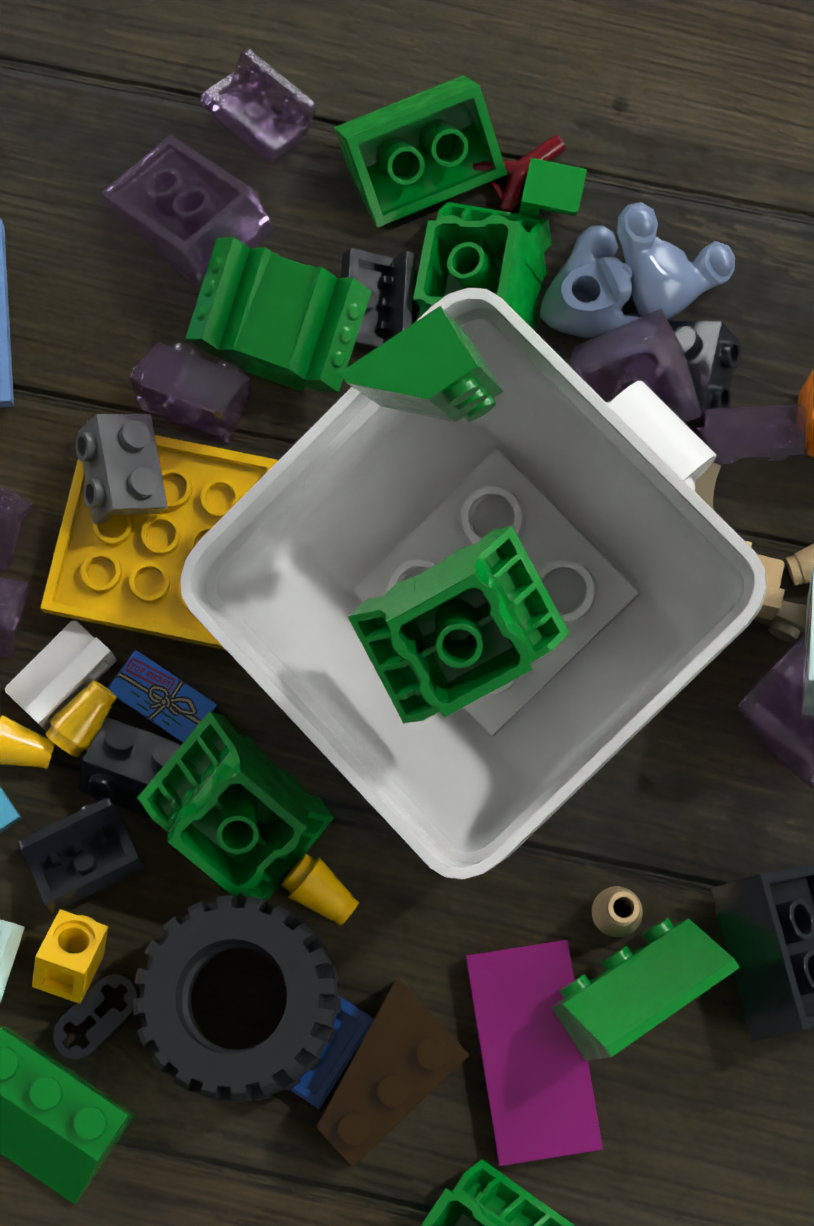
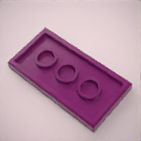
M568 940L466 955L498 1165L503 1166L603 1150L588 1060L585 1061L551 1008L564 999L559 990L574 980Z

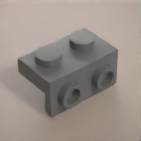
M96 414L78 431L75 448L78 459L83 462L85 473L84 501L86 506L91 509L94 524L105 523L114 515L160 514L168 508L151 414Z

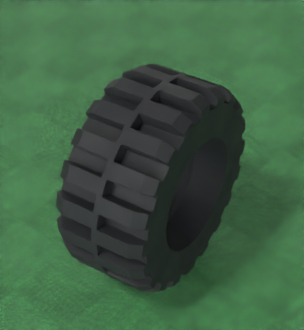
M234 895L217 897V902L206 904L201 901L188 907V915L182 919L174 916L163 926L167 932L159 942L154 939L151 940L144 952L150 956L146 968H138L134 983L141 986L140 998L133 999L134 1016L141 1018L143 1028L137 1032L142 1045L150 1047L154 1054L151 1060L161 1072L168 1073L174 1078L173 1082L187 1091L198 1093L201 1097L228 1102L260 1101L274 1097L275 1093L282 1090H290L302 1082L300 1078L309 1070L314 1071L323 1060L321 1054L327 1044H332L337 1031L334 1029L336 1015L341 1014V998L338 997L337 984H340L337 969L332 965L329 958L330 953L312 929L293 913L279 905L270 904L261 898L248 896L247 899H238ZM231 950H251L266 956L280 971L287 992L285 1012L273 1034L260 1044L241 1050L225 1049L209 1041L198 1029L192 1011L193 991L201 972L217 956Z

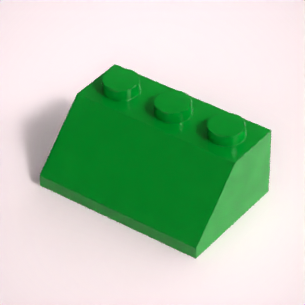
M464 75L334 127L348 170L377 228L507 175L480 85ZM487 161L492 163L494 168L486 171L474 170L473 164Z
M441 306L340 372L347 384L381 407L457 422L464 417L467 422L480 418L496 405L493 398L503 392L468 335Z
M665 918L642 934L647 942L631 952L626 945L601 962L605 971L595 978L589 980L586 974H583L560 989L559 992L564 999L551 1008L585 1061L609 1058L739 969V965L730 954L689 918L674 924L671 923L669 918Z
M0 1026V1154L75 1205L128 1127L135 1113L9 1027Z

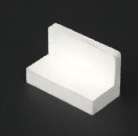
M71 621L5 687V692L47 732L51 726L49 720L82 689L87 687L92 680L97 681L117 659L111 650L97 637L94 638L77 621Z

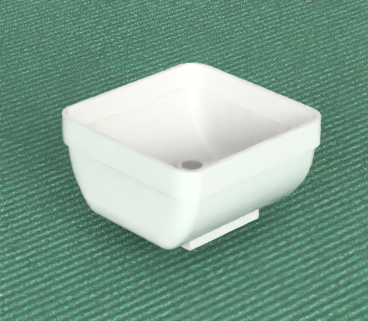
M465 288L449 293L431 306L419 319L441 306L468 335L503 390L502 393L493 398L496 405L489 412L471 422H467L465 417L457 422L381 407L351 387L198 541L186 558L180 577L181 596L190 612L431 869L442 876L456 879H466L484 874L514 853L749 626L761 610L767 591L765 568L756 552L695 492V482L710 467L717 455L643 381L633 383L611 402H605L501 297L487 289ZM513 526L570 634L551 652L531 662V671L446 717H443L441 712H438L424 721L403 724L348 616L367 599L383 596L399 581L419 575L444 561V558L452 555L457 549L476 545L492 530Z

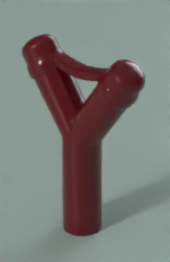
M557 134L519 160L503 161L507 175L498 179L509 178L504 193L502 194L494 181L487 183L497 194L500 201L499 211L515 213L525 186L531 158L551 161L566 150L563 140ZM487 161L473 164L474 170L486 171L494 168L492 163Z

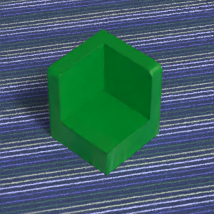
M531 158L519 214L538 217L540 209L576 216L580 206L587 169Z

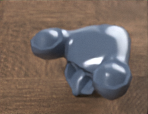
M639 202L627 205L619 214L617 234L622 245L625 263L632 269V277L630 279L632 291L630 298L634 302L638 314L649 323L654 324L664 322L676 316L692 304L703 292L726 283L735 270V256L728 245L714 241L699 252L694 262H689L683 250L656 237L658 222L655 212L649 206Z
M604 225L590 226L576 239L571 255L547 289L541 303L539 317L550 328L565 334L602 340L628 353L645 352L656 343L658 328L655 323H649L638 313L623 314V306L629 300L632 291L630 280L632 269L628 264L622 263L618 258L614 257L619 248L614 233Z

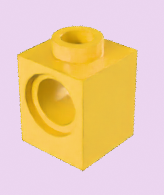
M60 909L35 956L32 987L81 1004L104 957L108 926L100 924L88 916L75 915Z

